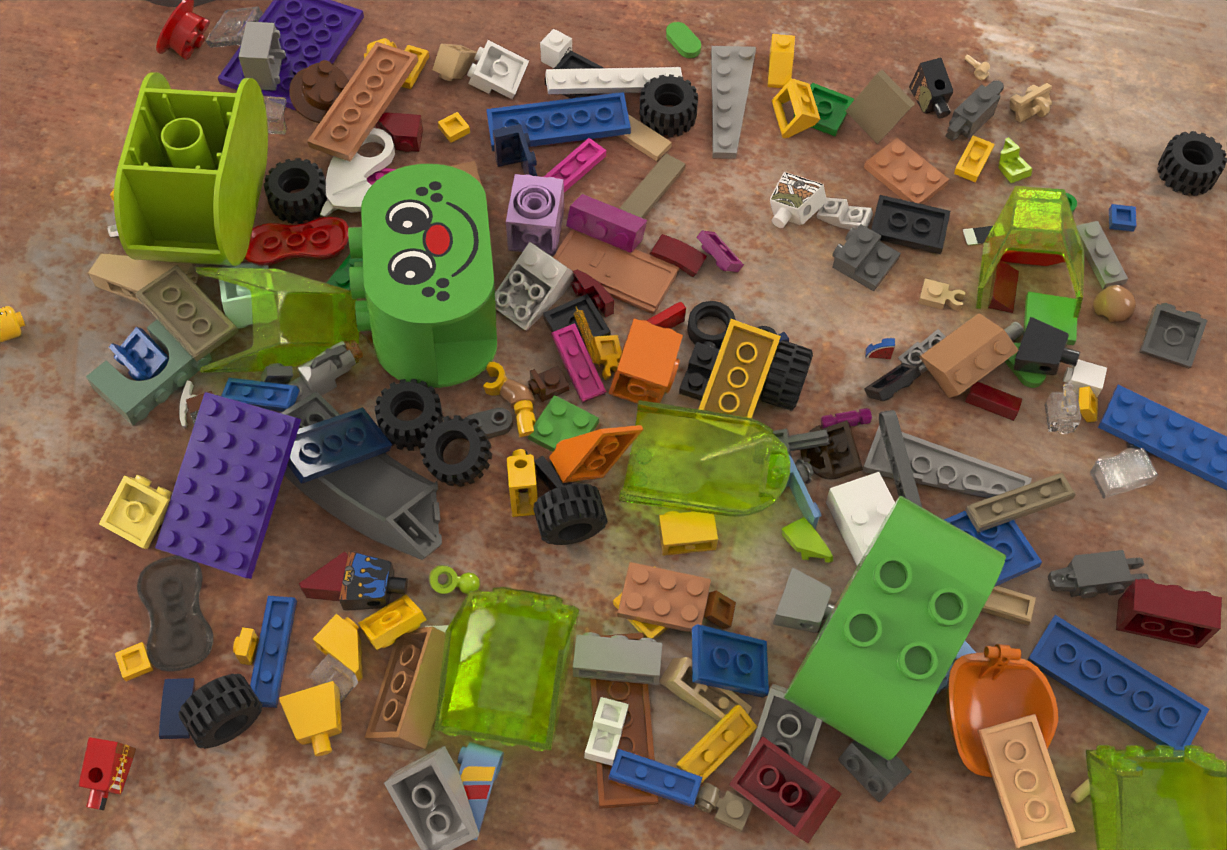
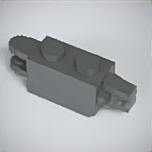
M993 80L986 87L981 84L954 110L949 121L948 133L945 137L954 141L962 134L970 139L994 115L1001 97L1000 93L1004 89L1003 83L999 80Z
M1118 550L1075 555L1066 568L1051 571L1048 574V581L1052 591H1069L1071 597L1081 596V598L1086 599L1095 597L1100 593H1108V595L1121 594L1135 579H1149V577L1145 573H1130L1131 569L1134 570L1144 566L1142 558L1126 559L1124 551Z

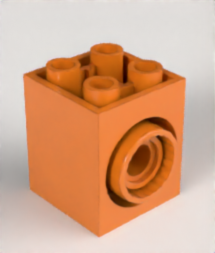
M634 318L608 394L657 410L664 393H669L680 362L676 357L683 335L676 333L672 329H664L652 325L646 320Z

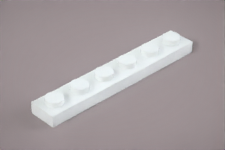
M681 67L546 69L545 76L548 94L639 93L644 88V84L650 82V79L654 77L659 78V75L669 76V74H673L674 77H682Z

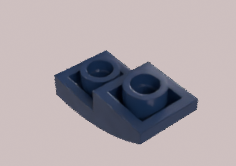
M194 678L165 679L160 712L159 739L190 738V734L179 718V711L186 700L195 692Z

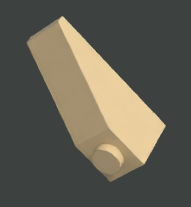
M689 657L673 658L659 681L680 699L717 721H720L736 704L741 705L747 714L752 709L749 704L730 690L693 683L692 660Z

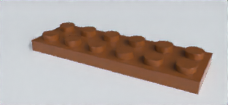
M643 633L617 634L626 636L629 640L644 638ZM602 635L600 637L611 638L614 635ZM590 678L593 721L601 697L629 704L618 749L655 761L648 684ZM596 762L599 809L658 804L657 795L610 780L609 774L612 766Z

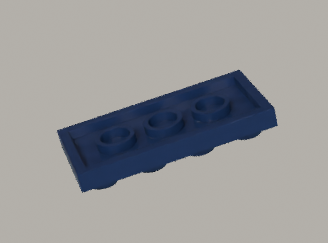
M362 407L298 429L287 465L300 483L303 484L389 452L392 443Z

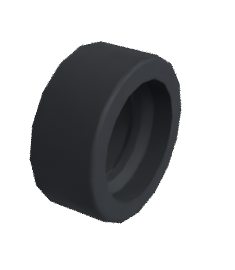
M705 301L696 305L690 312L687 331L689 338L695 345L697 342L703 344V342L709 341L714 343L717 349H720L730 320H736L734 312L729 306L717 301ZM703 317H717L724 321L726 330L717 335L705 334L698 329L697 321Z

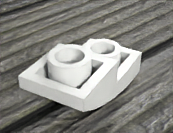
M826 198V203L817 213L818 219L848 230L852 227L857 229L860 224L868 227L873 216L871 208L849 206L847 199Z

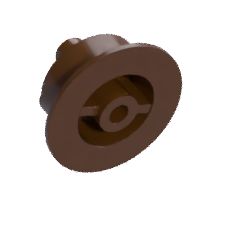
M322 60L320 63L312 64L300 70L293 77L289 88L290 100L294 108L303 117L320 123L349 80L338 67L332 65L327 60Z

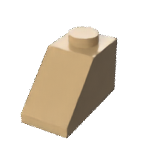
M440 44L432 70L440 73L439 77L447 81L462 79L472 63L476 61L474 58L477 52L462 45Z

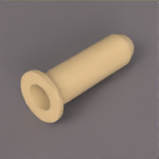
M1098 767L1094 768L1095 773L1072 792L1070 799L1074 803H1079L1103 781L1108 782L1109 778L1103 770Z

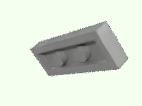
M1094 221L1075 226L1073 232L1102 289L1113 285L1120 286L1126 284L1128 277L1099 222Z

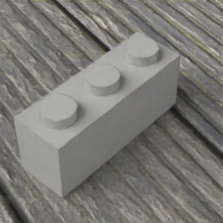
M592 632L576 635L573 677L659 685L662 643L652 638L629 640L626 636L614 635L611 638L600 637L599 634Z

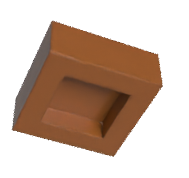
M717 590L709 592L704 618L722 629L730 628L736 602Z

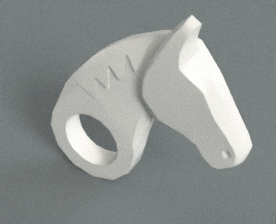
M373 128L362 144L364 145L369 142L382 144L385 148L378 156L363 157L356 153L350 162L333 156L327 171V200L320 213L321 216L327 217L337 209L350 213L361 212L362 200L368 189L372 186L367 182L366 178L384 169L394 158V145L392 137L384 130Z

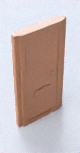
M574 229L569 231L553 258L570 270L578 269L594 278L612 297L651 314H654L680 269L637 249L630 253Z

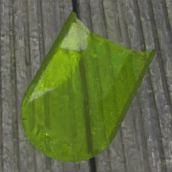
M642 400L638 401L635 426L641 425L643 431L632 443L623 489L620 490L619 501L739 517L752 515L768 508L785 490L790 475L789 453L785 444L781 443L773 434V430L767 425L742 416Z

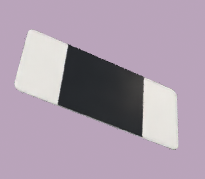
M1005 225L963 229L968 245L989 243V240L1008 236Z

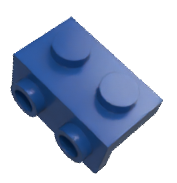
M136 327L121 346L111 343L109 346L115 354L113 356L114 359L130 370L128 372L129 375L137 381L149 380L159 375L169 361V356L139 327Z

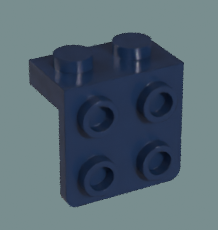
M521 124L493 130L497 167L521 162L524 175L537 176L534 151H529L528 147H531L528 133H523Z

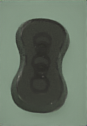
M177 555L161 558L150 563L142 570L137 582L139 598L150 616V632L146 648L150 662L157 669L167 672L184 670L201 663L210 654L214 641L212 629L204 618L199 604L203 581L202 570L197 562Z

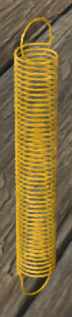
M578 310L579 313L577 315L576 313L574 314L580 331L583 328L585 332L582 335L583 339L587 337L590 343L587 350L592 362L594 359L598 363L596 357H601L600 353H598V347L594 338L592 340L591 338L589 339L586 333L589 325H587V320H585V315H583L584 312Z

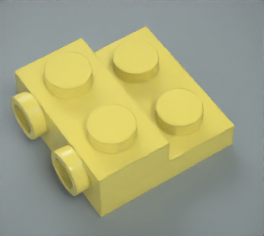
M136 475L135 478L124 476L99 524L139 547L148 549L158 528L163 524L173 492L158 486L157 490L150 487L152 481L140 475Z

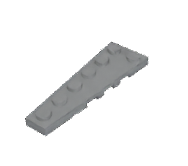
M711 47L713 158L736 159L756 47Z
M879 426L862 471L871 474L879 472L881 476L893 478ZM902 432L915 483L991 498L1031 483L1032 478Z

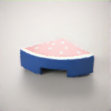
M895 338L882 339V343L874 346L870 344L865 350V357L891 359L895 348Z

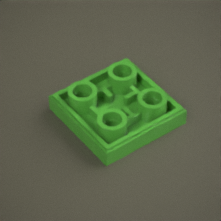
M1028 291L1025 302L1024 333L1029 319L1032 317L1069 334L1067 345L1074 346L1077 337L1078 299Z

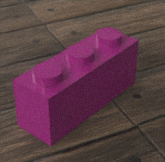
M582 194L570 205L566 226L632 253L643 240L647 220Z

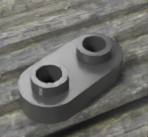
M494 408L466 416L473 423L478 424L487 435V439L507 434L513 426L512 415L505 408ZM497 417H502V418H504V419L501 420V421H496V420H495Z

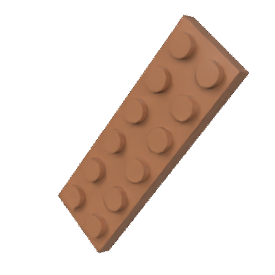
M376 42L307 140L309 148L350 162L417 64V55Z

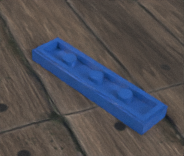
M268 596L250 683L251 688L263 707L277 708L297 605V600L294 597Z

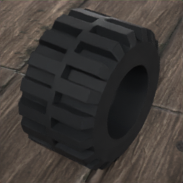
M669 74V76L659 75V78L654 77L650 79V82L644 84V88L641 89L639 111L640 121L663 137L668 135V138L673 137V135L681 136L683 131L688 132L694 126L697 118L698 93H696L695 86H691L689 80L684 81L681 76L674 77L673 74Z
M1191 131L1190 133L1181 132L1180 135H1175L1169 141L1158 162L1157 170L1158 173H1161L1159 177L1161 180L1166 181L1165 185L1167 187H1172L1173 191H1180L1183 195L1191 193L1192 196H1197L1199 193H1207L1208 190L1213 188L1227 163L1226 152L1221 149L1222 145L1215 142V138H1209L1205 133L1197 134L1196 131Z
M295 158L292 161L286 159L284 163L279 162L276 164V168L269 170L270 175L265 176L264 189L270 208L275 216H278L282 221L287 219L288 223L291 224L294 221H298V224L304 223L303 221L305 220L310 222L314 216H320L327 200L326 181L322 169H319L316 163L311 164V161L308 159L301 161V158ZM296 189H304L297 193H290Z
M785 340L778 344L762 389V402L790 411L796 407L812 361V349Z
M401 379L399 384H395V382L389 384L390 388H384L381 391L382 396H378L376 400L375 414L378 427L392 443V446L396 444L397 449L403 450L404 447H407L408 451H414V447L417 446L419 449L424 448L421 440L422 437H428L425 431L428 427L432 430L435 427L433 423L436 420L440 423L443 422L439 395L436 394L432 386L428 387L426 382L421 381L417 383V379H411L410 382ZM407 409L422 411V414L414 420L403 421L397 419V416Z
M454 415V418L451 419L449 416L443 417L444 422L442 423L436 420L433 423L435 427L432 430L428 427L425 431L428 437H422L421 444L424 445V448H420V454L424 457L422 459L423 464L433 476L449 486L456 484L462 487L465 486V482L469 484L475 483L474 478L477 476L481 478L484 475L482 470H488L490 464L487 461L492 459V453L489 450L492 447L487 439V435L476 423H473L467 417L462 419L460 415ZM455 439H467L470 443L467 457L460 463L446 464L443 458L446 446Z
M579 483L561 486L545 493L534 503L533 509L541 539L547 544L569 545L582 542L598 534L606 527L605 525L608 522L600 492L597 487L591 484Z
M229 674L214 679L196 690L181 706L179 718L196 746L208 749L227 743L242 734L255 722L261 714L263 706L244 676L241 674Z

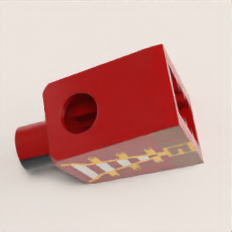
M88 738L79 780V787L91 789L86 805L87 808L105 810L109 793L121 795L136 748L115 741Z

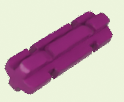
M864 408L859 409V412L853 410L836 413L835 416L832 414L821 417L822 429L848 420L850 426H856L859 422L861 425L868 424L872 420V414L870 409Z

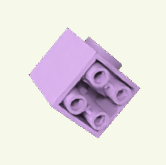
M515 174L506 217L509 251L523 252L528 243L531 242L547 254L555 255L558 249L564 214L563 179Z

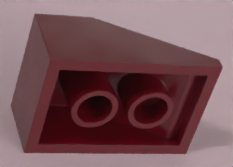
M763 736L729 784L806 843L810 842L842 795L841 792Z

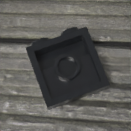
M705 341L703 344L696 343L688 362V369L679 388V394L702 401L720 350L717 349L714 343Z

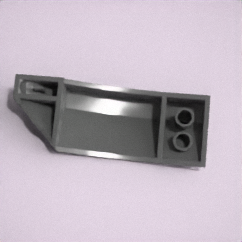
M317 391L281 412L282 414L301 419L299 429L340 415ZM386 453L303 484L300 483L287 465L284 476L331 515L370 539L421 560H424L441 546L442 537L439 534L438 526L440 522V509L436 498L438 482L434 483L413 472Z

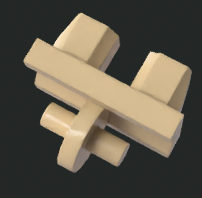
M1048 83L1041 87L1032 85L1027 88L1025 96L1021 97L1017 94L1010 98V109L1015 111V120L1021 123L1035 114L1040 117L1048 115L1050 105H1052L1049 96L1052 85Z

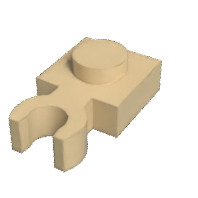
M925 278L918 304L942 310L944 304H946L951 309L960 311L963 303L955 299L963 300L965 292L962 290L949 291V284Z

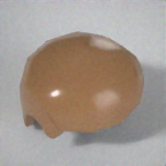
M1119 285L1106 287L1095 296L1093 306L1098 316H1106L1109 322H1122L1134 314L1136 302L1129 290Z

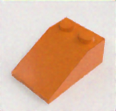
M641 425L605 428L564 439L556 445V449L549 458L563 483L603 478L643 431Z

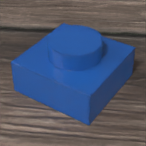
M1111 204L1109 208V229L1134 232L1137 226L1136 207Z

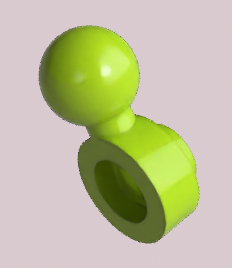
M446 565L435 567L429 575L430 586L441 594L449 593L455 587H459L460 591L464 594H473L480 586V580L476 574L467 572L457 576L456 572ZM446 574L447 581L440 584L438 582L439 575Z

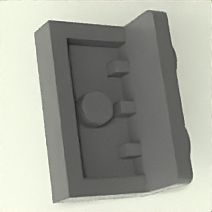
M855 740L838 758L839 762L878 802H881L912 772L896 755L888 761Z

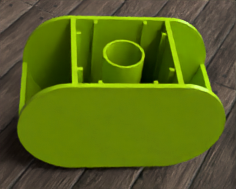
M150 72L145 76L140 87L114 184V212L117 231L123 249L131 259L238 266L244 260L249 247L268 154L266 107L262 91L255 79L244 78L239 84L237 93L175 90L171 89L167 79L161 73Z

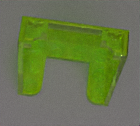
M1098 745L1096 750H1086L1097 850H1227V761L1216 758L1215 754L1203 750V747L1196 745H1186L1184 750H1174V747L1167 745H1156L1155 750H1144V747L1137 745H1127L1126 750H1115V747L1108 745Z

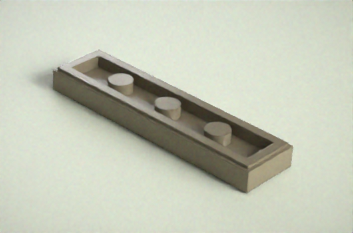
M666 153L619 209L644 219L685 170L686 164Z
M1059 473L966 506L965 511L978 533L1072 500L1076 494L1064 474Z

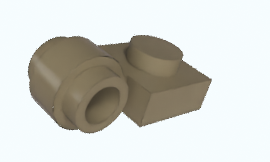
M704 783L699 788L694 806L706 813H710L712 809L718 810L714 820L741 833L754 804L729 791H726L722 800L719 796L720 790L716 786Z

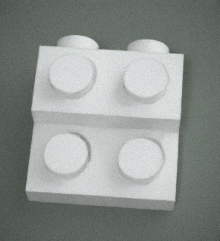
M488 40L485 47H479L474 59L478 62L477 65L472 63L467 76L471 77L468 84L488 94L493 89L513 99L529 61Z

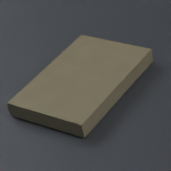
M881 69L847 108L846 112L878 144L915 103Z

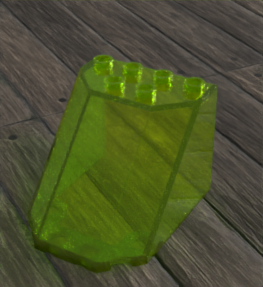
M508 587L493 588L492 592L470 591L446 629L434 730L443 731L444 734L450 736L459 734L471 736L479 741L487 739L500 741L507 746H514L516 744L529 746L536 751L551 750L556 736L580 609L573 605L562 604L563 599L556 595Z

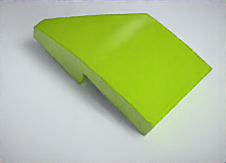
M1008 137L1005 139V144L1001 151L998 168L1010 183H1014L1032 175V168L1019 156L1020 147Z
M805 517L781 528L782 536L797 552H801L802 560H809L810 557L824 558L825 562L828 563L834 561L831 551Z

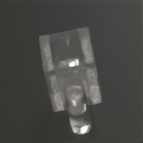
M1071 383L1063 385V392H1051L1045 403L1048 432L1069 434L1075 432L1081 422L1078 393L1074 392V385Z

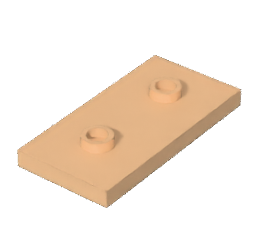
M1033 714L977 730L1016 848L1076 832L1036 715Z

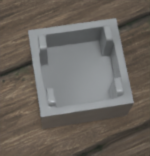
M246 22L239 53L244 77L255 79L261 90H276L277 84H280L279 73L282 58L286 56L279 42L280 31L276 30L275 23Z

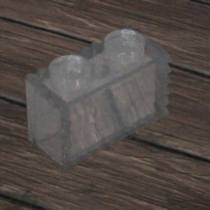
M1129 448L1113 457H1110V455L1102 456L1095 461V465L1090 471V475L1095 481L1103 499L1152 485L1159 476L1144 448L1137 450Z

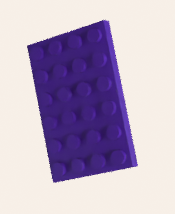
M273 0L258 22L275 23L276 30L280 31V46L285 51L286 56L282 58L279 73L280 84H277L276 90H261L264 100L296 110L289 96L290 83L293 77L300 70L312 64L320 63L322 60H327L333 64L363 20V10L332 0ZM241 46L218 76L219 84L235 90L238 89L240 82L245 78L239 60Z
M205 392L155 548L251 579L301 419Z

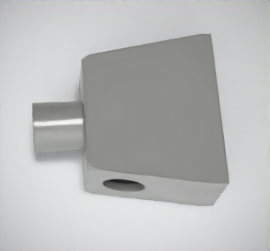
M792 568L773 624L809 632H818L822 619L827 620L835 606L828 603L832 589L801 571Z

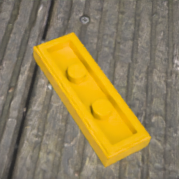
M736 704L676 764L680 770L703 777L702 783L757 729V725L742 706Z

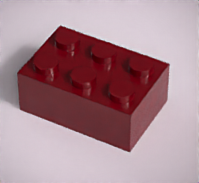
M1135 579L1118 599L1116 630L1201 648L1221 629L1222 597L1213 596L1207 591L1195 592L1185 590L1179 585H1162L1150 579Z

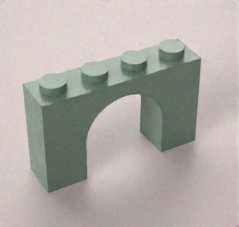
M158 320L150 324L147 330L156 344L169 354L168 364L159 375L144 381L130 380L124 377L106 360L86 376L93 390L132 426L146 418L151 410L165 402L174 391L184 386L187 380L189 381L192 376L206 368L209 362L212 361L209 353L196 362Z

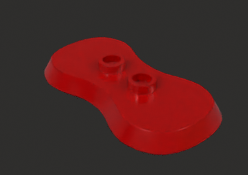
M322 217L299 225L261 224L252 229L245 259L258 266H269L287 259L302 257L318 260L331 259L341 254L349 238V227L346 221L338 217Z

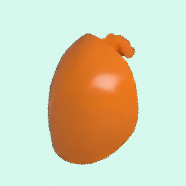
M996 644L994 647L985 646L984 653L963 655L954 662L950 669L946 691L947 719L958 753L964 765L970 771L977 775L992 777L977 730L1033 714L1036 715L1048 749L1058 724L1056 698L1046 676L1037 666L1021 658L1020 649L1011 648L1009 645Z

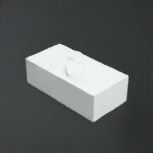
M879 472L830 488L826 504L857 566L895 504Z

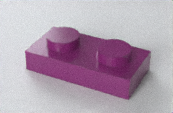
M702 230L696 237L702 243V249L717 260L716 265L725 272H739L744 266L715 232Z

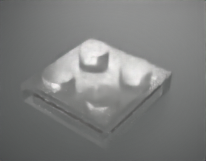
M259 6L225 10L205 42L210 48L240 46L246 22H258L263 12Z

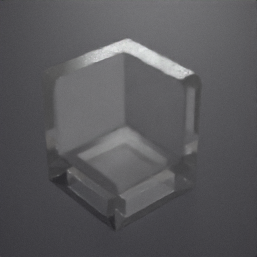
M263 96L267 113L268 133L285 135L287 130L284 118L287 104L286 98Z
M330 654L309 675L315 686L333 681L339 687L340 703L358 684L355 673Z

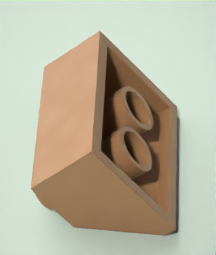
M978 313L920 355L919 358L946 396L951 398L960 395L1019 350L1004 329Z

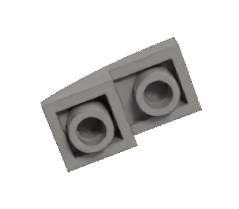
M937 329L923 342H916L900 355L898 359L902 363L918 366L920 373H923L928 369L919 356L946 336Z

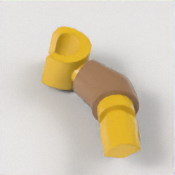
M489 362L486 368L490 377H498V379L493 383L486 382L483 385L485 393L491 396L501 395L505 398L517 415L516 422L519 438L529 436L534 432L533 426L536 423L533 413L535 399L532 391L524 384L507 379L505 371L499 363Z

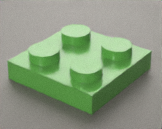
M554 395L534 424V432L528 436V440L553 452L560 441L594 431L599 423V417Z

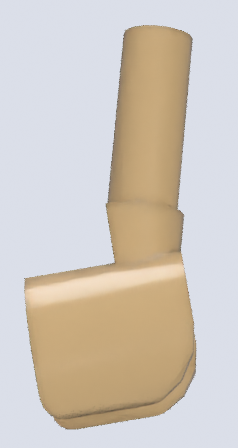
M965 56V60L976 68L974 71L976 78L984 80L989 75L990 64L988 62L981 64L971 56Z

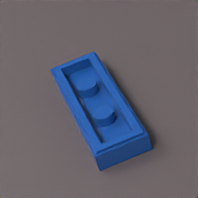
M228 378L221 396L267 410L283 412L295 404L300 390L294 385Z
M621 749L617 750L609 774L610 780L690 807H694L703 778Z

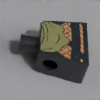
M937 58L920 63L909 88L923 113L935 112L939 119L945 118L951 113L947 104L953 94V88L942 58Z

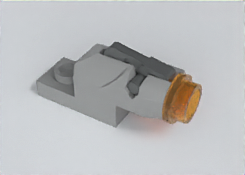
M352 339L349 342L347 340L342 341L298 367L300 377L286 384L297 386L300 390L295 404L316 391L322 396L337 387L335 379L348 372L363 357V353L355 340Z

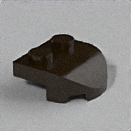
M848 420L823 429L818 425L809 431L826 430L829 437L828 445L801 449L802 460L812 466L814 474L824 479H838L863 470Z

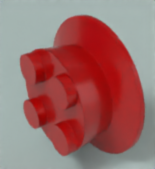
M183 0L166 21L156 45V51L159 54H163L172 48L182 58L188 60L193 53L194 47L200 48L205 40L203 33L209 27L210 21L193 13L194 0Z

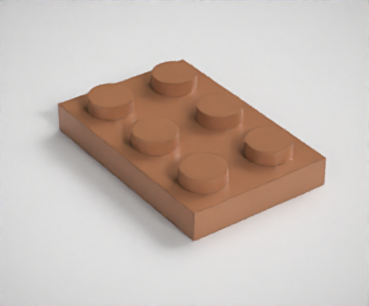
M898 138L868 159L864 165V169L902 200L914 203H926L946 187L949 182V178Z
M629 562L617 617L692 633L693 626L697 624L702 625L711 579Z

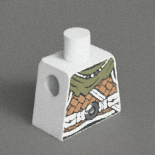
M784 172L770 198L774 215L772 218L773 224L778 228H784L788 221L798 225L804 224L826 203L824 184Z

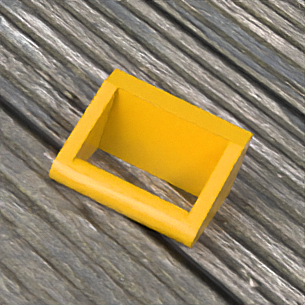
M791 78L772 99L775 115L782 138L784 139L814 126L820 120L809 83ZM791 100L796 116L788 124L782 104Z

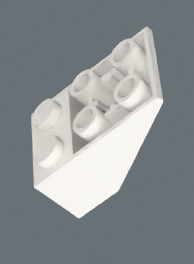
M529 242L495 292V308L527 331L565 293L573 281V271Z

